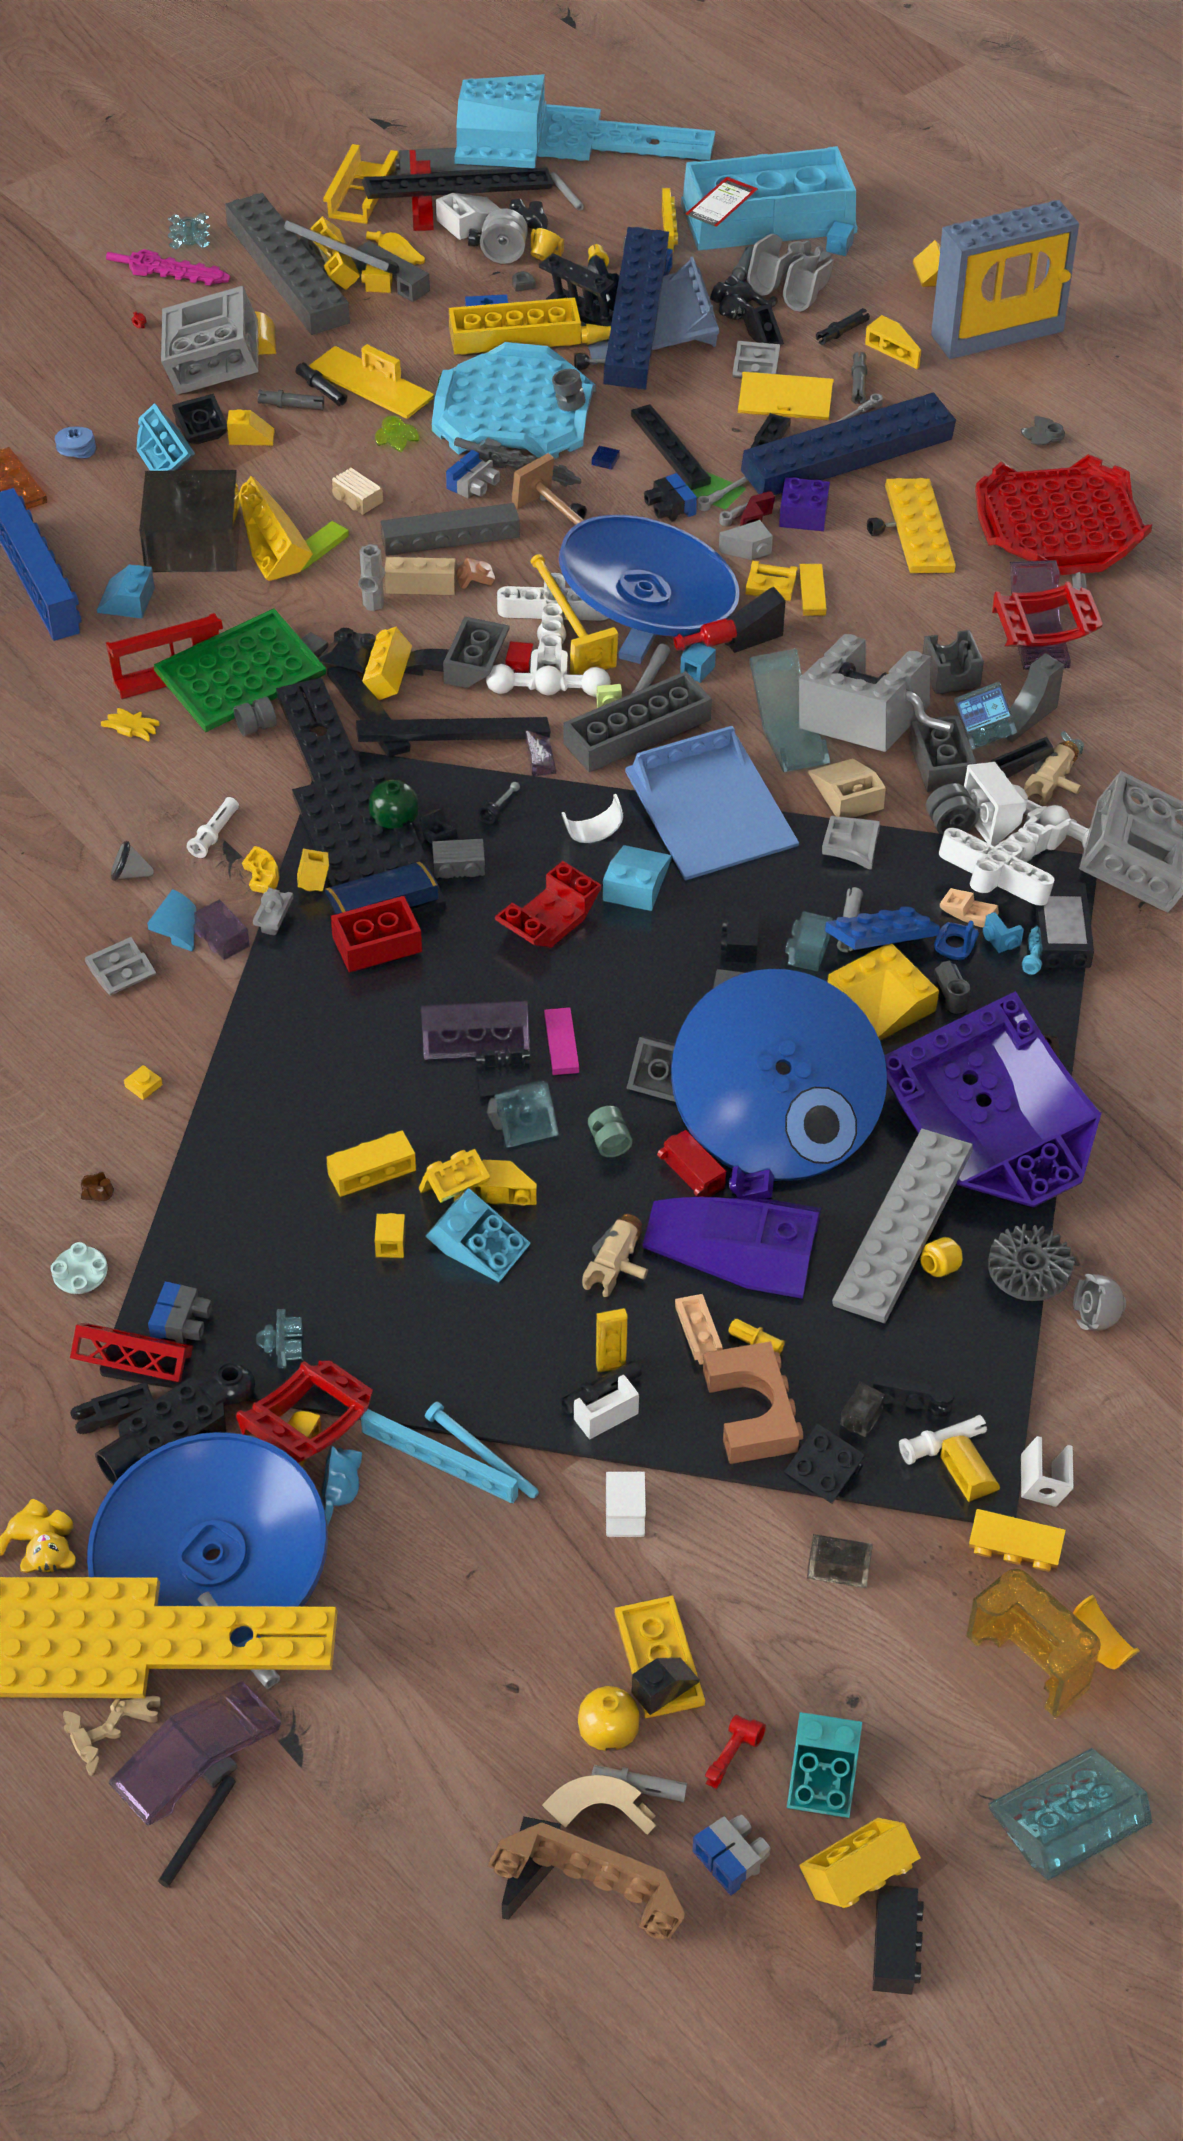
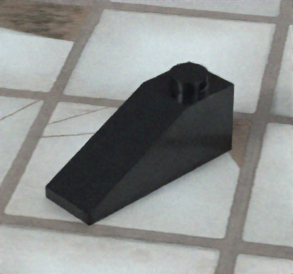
M523 1816L520 1831L541 1822L561 1830V1824ZM529 1856L518 1879L512 1877L507 1880L501 1904L502 1919H510L551 1872L554 1866L546 1867L539 1865Z

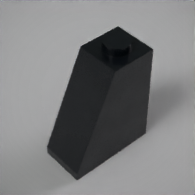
M775 587L769 588L727 619L734 621L737 637L724 644L728 645L734 653L783 636L786 600Z

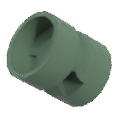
M604 1106L595 1110L589 1116L588 1125L601 1155L616 1157L630 1149L632 1137L619 1108Z

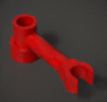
M736 1714L732 1718L728 1729L733 1735L717 1761H714L705 1774L708 1780L705 1784L717 1789L723 1780L728 1765L741 1744L745 1742L753 1747H758L765 1735L766 1724L755 1719L750 1721Z

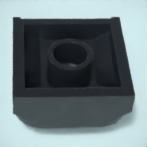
M214 393L172 405L175 423L189 443H205L219 439L228 432L226 420Z
M340 628L334 633V641L320 656L319 662L364 673L376 638L370 633L361 634L353 632L350 628Z

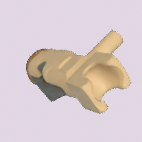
M1064 741L1059 743L1054 748L1053 754L1034 764L1036 774H1032L1024 785L1028 798L1033 794H1039L1042 797L1040 805L1045 806L1052 797L1056 786L1075 794L1080 792L1081 785L1065 779V774L1070 773L1073 763L1078 759L1079 749L1073 742Z
M624 1214L617 1219L615 1224L592 1247V1252L596 1258L594 1262L591 1261L583 1274L582 1284L585 1290H589L594 1283L599 1282L604 1287L603 1296L608 1297L616 1285V1278L620 1271L643 1280L646 1278L648 1269L630 1263L628 1259L629 1254L634 1252L637 1238L642 1233V1223L637 1217L631 1214Z

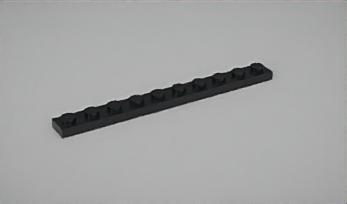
M548 167L364 177L362 181L368 199L448 195L451 193L469 194L551 189L554 185Z

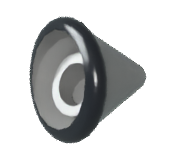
M124 841L115 858L111 879L116 881L118 879L152 876L154 869L130 845L129 841Z

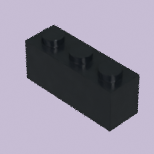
M884 1885L878 1889L872 1991L912 1995L914 1983H920L921 1963L915 1962L916 1952H921L923 1932L917 1931V1921L923 1920L924 1901H918V1888Z

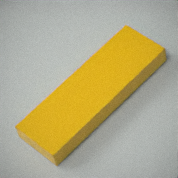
M799 564L803 616H826L827 608L822 564Z
M625 1308L597 1313L598 1372L615 1370L626 1364L627 1313Z

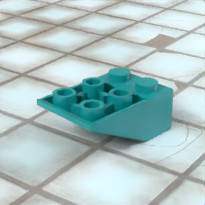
M800 1712L787 1808L850 1818L862 1722Z

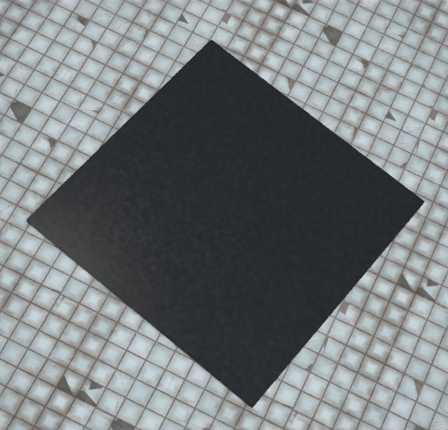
M354 751L363 772L387 767L392 780L404 781L414 789L418 798L419 810L418 816L411 824L433 873V844L424 839L419 817L431 811L441 809L443 810L446 823L457 830L458 838L454 840L483 839L485 875H479L478 877L459 876L457 878L454 876L453 878H436L445 898L446 908L414 916L421 929L422 952L348 972L332 937L331 916L336 915L325 893V889L330 888L327 879H325L323 891H307L298 887L297 873L303 848L315 850L301 815H299L279 870V881L276 887L281 893H293V900L276 935L262 933L261 927L259 926L114 1329L150 1336L148 1323L165 1281L197 1288L198 1297L212 1301V1312L208 1319L195 1316L194 1320L204 1322V1333L201 1340L187 1339L185 1342L187 1345H192L193 1349L191 1357L185 1359L180 1382L102 1365L100 1366V1374L108 1378L138 1383L146 1382L150 1385L175 1388L189 1378L205 1382L210 1379L211 1374L223 1363L235 1362L250 1370L255 1378V1389L252 1395L245 1401L258 1402L283 1385L300 1368L302 1362L305 1361L311 1366H318L319 1361H332L373 1390L368 1405L369 1410L407 1428L453 1435L436 1420L430 1422L425 1418V1414L430 1406L438 1401L444 1406L443 1412L478 1440L821 1497L784 1472L797 1452L734 1464L729 1463L723 1442L724 1424L760 1417L769 1411L772 1404L763 1393L752 1388L741 1387L709 1393L703 1372V1364L700 1365L698 1360H695L675 1307V1299L703 1294L723 1349L750 1345L729 1334L730 1324L735 1319H739L757 1329L762 1327L763 1332L785 1341L784 1348L780 1354V1373L787 1377L789 1387L787 1396L788 1399L792 1398L794 1400L796 1408L795 1422H800L802 1426L803 1440H799V1449L818 1423L865 1455L860 1463L863 1465L862 1470L858 1475L852 1474L835 1500L974 1523L977 1509L1016 1518L1021 1484V1454L1025 1450L1044 1300L1027 1301L1005 1293L991 1278L988 1269V1259L994 1239L999 1240L1000 1234H1005L1006 1229L1013 1233L1015 1226L1022 1230L1023 1224H1026V1231H1032L1034 1225L1037 1226L1038 1230L1041 1226H1044V1234L1050 1236L1051 1231H1053L1057 1196L1036 1207H1031L956 1184L926 1244L942 1237L954 1240L962 1250L963 1260L960 1268L943 1277H934L922 1267L920 1254L886 1323L834 1307L832 1300L919 1134L887 1083L885 1100L879 1119L870 1135L852 1156L840 1165L817 1176L793 1181H774L772 1197L765 1198L822 1208L810 1255L803 1299L747 1289L643 1248V1241L654 1201L697 1197L688 1184L664 1159L661 1160L657 1156L658 1151L664 1148V1142L672 1135H677L684 1130H687L691 1136L692 1134L683 1122L676 1102L627 1089L639 1037L649 1036L675 1043L688 1014L713 989L717 969L743 973L765 969H786L810 974L828 982V975L884 946L853 949L852 951L848 947V952H842L837 948L838 939L825 932L827 921L843 917L847 891L851 889L852 893L853 887L859 888L863 892L859 914H876L881 910L895 911L900 910L901 907H912L917 913L929 917L932 922L938 924L940 929L948 922L968 926L967 922L950 915L940 908L941 901L950 888L972 892L975 901L998 905V917L1007 929L1021 925L1024 929L1020 946L998 953L992 943L985 939L983 928L973 925V928L978 929L979 936L971 953L963 960H954L939 954L934 948L936 936L892 943L939 990L935 1012L880 1041L884 1055L1016 991L1041 1033L1047 1036H1057L1060 1061L1072 1077L1086 968H1041L1036 974L1032 975L1024 972L1022 961L1025 956L1031 954L1028 937L1031 929L1038 926L1036 907H1033L1032 903L998 886L988 893H981L972 889L970 886L972 873L940 857L939 850L944 834L880 825L872 869H867L850 860L822 854V845L830 818L784 811L781 812L796 836L799 846L689 880H684L672 858L652 911L603 901V879L611 860L623 845L671 855L636 790ZM512 782L519 783V790L513 792L499 806L500 815L493 824L483 822L478 815V810L485 803H496L510 789ZM616 794L623 812V821L618 830L611 836L592 843H580L572 839L563 820L562 812L571 821L588 820L606 811L613 803V795ZM1046 849L1034 855L1027 863L1052 875L1054 883H1086L1090 921H1092L1097 878L1079 869L1083 854ZM562 861L601 884V890L585 920L551 948L533 945L495 920V916L512 902L523 908L546 889V874ZM729 906L759 908L756 963L725 961L726 951H721L722 935H727V932H722L723 916L728 917ZM950 936L946 939V943L951 947L959 948L964 945V939L959 936ZM950 961L956 964L963 980L967 981L970 985L969 1004L967 1010L963 1013H951L945 1008V997L934 975L935 968L941 962ZM571 1009L579 1073L552 1074L544 1010ZM524 1047V1049H529L530 1052L529 1061L534 1093L497 1096L503 1097L505 1100L507 1121L505 1129L496 1130L487 1114L489 1101L495 1097L480 1098L475 1056L477 1053H481V1050L495 1051V1054H497V1049H500V1054L505 1053V1048H508V1053H511L510 1049ZM779 1062L776 1064V1070L779 1074L787 1075L790 1073V1068L786 1063ZM966 1074L962 1077L963 1081L968 1085L977 1083V1078L972 1074ZM980 1094L976 1097V1102L981 1107H987L991 1104V1098L986 1094ZM604 1106L619 1108L632 1137L630 1149L616 1157L601 1155L588 1125L589 1116L595 1110ZM403 1130L415 1152L416 1171L340 1197L328 1175L326 1157L338 1151H344L362 1143L382 1138L387 1134ZM475 1149L481 1161H511L537 1184L536 1205L521 1206L518 1204L486 1203L531 1243L499 1282L447 1256L425 1237L455 1201L454 1197L440 1203L433 1189L421 1193L419 1186L428 1166L437 1161L447 1162L451 1160V1156L461 1150L469 1152ZM714 1158L726 1171L725 1188L711 1197L738 1198L736 1194L731 1192L729 1186V1179L732 1177L733 1169ZM377 1214H405L404 1258L376 1257L375 1230ZM617 1220H623L631 1223L638 1229L636 1234L638 1238L634 1252L629 1254L628 1259L630 1263L648 1269L646 1278L643 1280L620 1271L616 1278V1285L608 1297L603 1296L604 1287L599 1282L594 1283L589 1290H585L582 1284L583 1274L591 1261L594 1262L596 1258L592 1252V1247ZM625 1308L627 1313L626 1363L631 1360L637 1362L642 1372L640 1377L630 1381L639 1393L638 1414L589 1440L574 1420V1411L568 1414L562 1409L560 1398L576 1391L584 1382L591 1383L613 1371L598 1372L597 1313ZM163 1338L164 1340L176 1342L174 1339ZM112 1344L106 1349V1354L112 1361H117L124 1356L118 1345ZM127 1348L128 1352L134 1350L132 1348ZM139 1350L132 1355L137 1366L145 1367L152 1362L145 1351ZM153 1353L156 1358L161 1356L160 1354ZM166 1356L159 1361L165 1372L175 1373L177 1358ZM127 1359L122 1362L130 1364ZM154 1365L149 1368L157 1370ZM874 1376L893 1377L950 1389L954 1394V1400L951 1403L952 1410L948 1415L937 1416L933 1415L928 1409H911L903 1405L882 1404L878 1401L870 1400ZM316 1384L292 1407L293 1409L340 1417L349 1409V1407L342 1404V1402L322 1390ZM618 1388L615 1389V1390H613V1391H611V1392H609V1393H607V1394H605V1395H603V1396H601L600 1398H598V1400L601 1399V1398H603L604 1396H606V1395H608V1394H610V1393H612V1392L618 1390ZM981 1415L986 1424L980 1426H987V1431L984 1434H979L969 1439L995 1477L1000 1490L968 1502L940 1457L941 1449H939L935 1456L926 1455L916 1459L913 1464H907L901 1455L899 1441L904 1438L910 1440L921 1436V1433L926 1430L936 1432Z

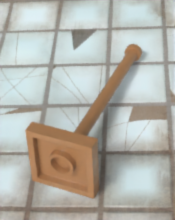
M547 453L514 471L512 503L515 504L516 509L537 499L541 494L575 525L584 521L551 492L554 457L551 454Z

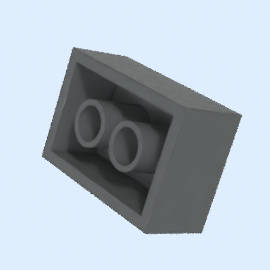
M958 715L935 718L953 723L954 728L951 733L925 726L919 720L911 721L909 744L927 792L935 791L941 786L952 783L964 786L968 765L977 764Z

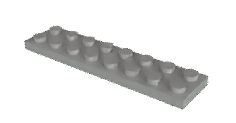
M921 1128L832 1300L834 1307L886 1323L973 1151L971 1143Z

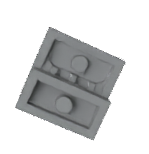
M738 341L733 377L742 378V372L777 374L780 344Z
M132 937L85 957V963L109 995H113L156 975V971L144 952H140Z

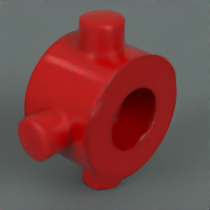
M137 311L133 312L134 316L131 318L133 325L137 328H145L146 317L142 313H137Z

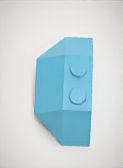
M155 403L139 417L138 425L140 427L137 435L136 450L153 476L158 477L178 470L195 455V452L180 430Z

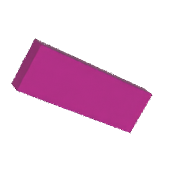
M571 1009L544 1010L552 1074L579 1073Z

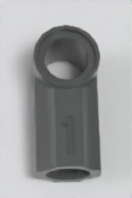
M950 961L941 962L935 968L934 975L945 997V1008L951 1013H963L968 1008L970 985L967 981L963 980L956 964Z

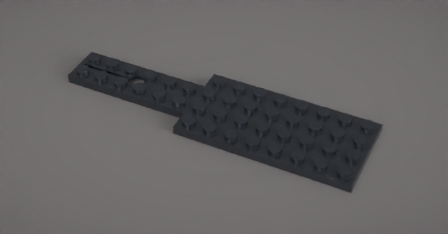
M318 678L276 688L277 698L313 782L311 785L292 789V795L315 851L328 853L329 867L326 879L329 886H337L420 861L429 869L436 880L410 820L403 823L401 828H386L379 826L375 823V819L370 816L369 800L371 793L378 784L383 781L392 780L387 767L366 772L362 771L323 679ZM314 727H324L327 729L326 734L323 736H317L316 733L310 732V730ZM439 885V899L410 907L414 916L446 908V901Z

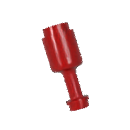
M724 618L701 625L699 633L685 637L679 634L673 640L677 651H683L685 646L704 642L707 647H712L732 641V638L737 637V631L734 621Z

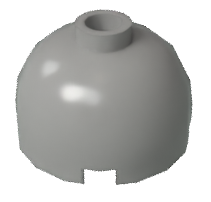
M1098 1274L1084 1275L1086 1279L1079 1280L1074 1292L1073 1307L1074 1310H1079L1082 1320L1076 1319L1077 1324L1084 1330H1106L1115 1325L1126 1308V1299L1120 1286L1112 1278Z

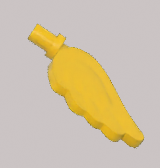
M367 231L366 240L376 241L381 248L413 265L425 263V257L418 253L401 235L394 232L382 234V231Z

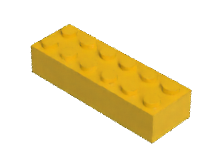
M575 297L448 308L449 331L454 355L487 353L504 342L548 347L581 344V321Z

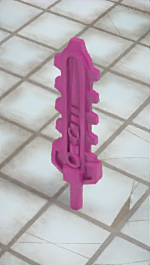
M146 249L137 253L132 252L131 256L107 252L106 260L129 264V269H131L133 275L147 276L155 272L160 273V277L171 275L175 276V280L186 278L190 279V283L202 281L205 282V285L209 286L218 283H229L230 275L221 271L220 267L212 266L208 268L202 263L192 265L187 260L176 262L171 257L161 259L158 253Z

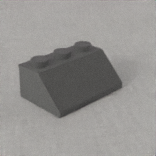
M464 616L443 662L444 684L468 688L489 676L508 634L510 625Z
M649 1036L639 1037L627 1089L675 1102L671 1083V1063L675 1043Z

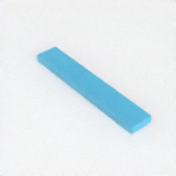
M369 1409L361 1416L362 1433L509 1503H514L517 1499V1479Z

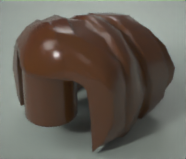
M104 1172L86 1175L81 1180L82 1200L95 1199V1201L105 1202L112 1197L114 1188L110 1179L105 1177Z

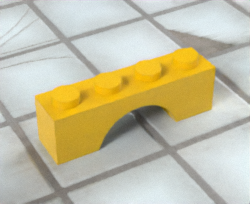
M323 216L310 228L346 244L340 229ZM313 241L329 260L324 265L328 277L347 290L360 277L353 258Z

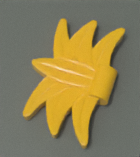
M117 708L118 714H108V720L101 721L102 727L116 729L117 733L128 737L138 736L148 742L150 741L148 733L156 734L154 726L160 725L158 720L142 718V712L133 715L121 708Z

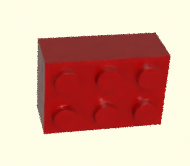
M404 896L331 916L332 937L348 972L422 952L421 929Z

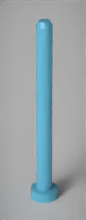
M437 1401L430 1406L425 1414L426 1419L430 1422L436 1420L494 1469L517 1479L518 1488L528 1497H537L539 1491L534 1485L443 1412L444 1406Z

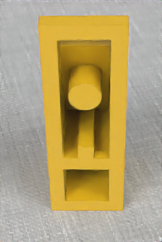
M881 315L867 326L865 345L915 369L920 367L921 349L898 322Z

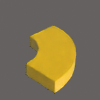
M254 846L242 862L244 869L252 873L249 886L252 891L260 893L267 892L268 888L275 890L279 881L278 866L268 851Z

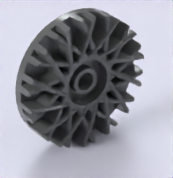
M1026 1224L1022 1225V1230L1015 1226L1013 1233L1006 1229L1005 1234H1000L999 1240L994 1239L988 1259L989 1273L1001 1290L1015 1298L1027 1301L1046 1300L1061 1293L1070 1282L1074 1266V1257L1070 1256L1071 1247H1067V1242L1061 1244L1060 1234L1054 1236V1231H1051L1050 1236L1044 1234V1226H1041L1038 1230L1037 1226L1034 1225L1032 1231H1026Z

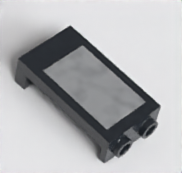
M1054 883L1047 904H1032L1033 907H1036L1041 968H1090L1094 955V944L1086 883Z

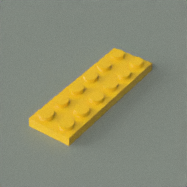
M886 479L885 488L909 572L954 573L956 564L930 479Z

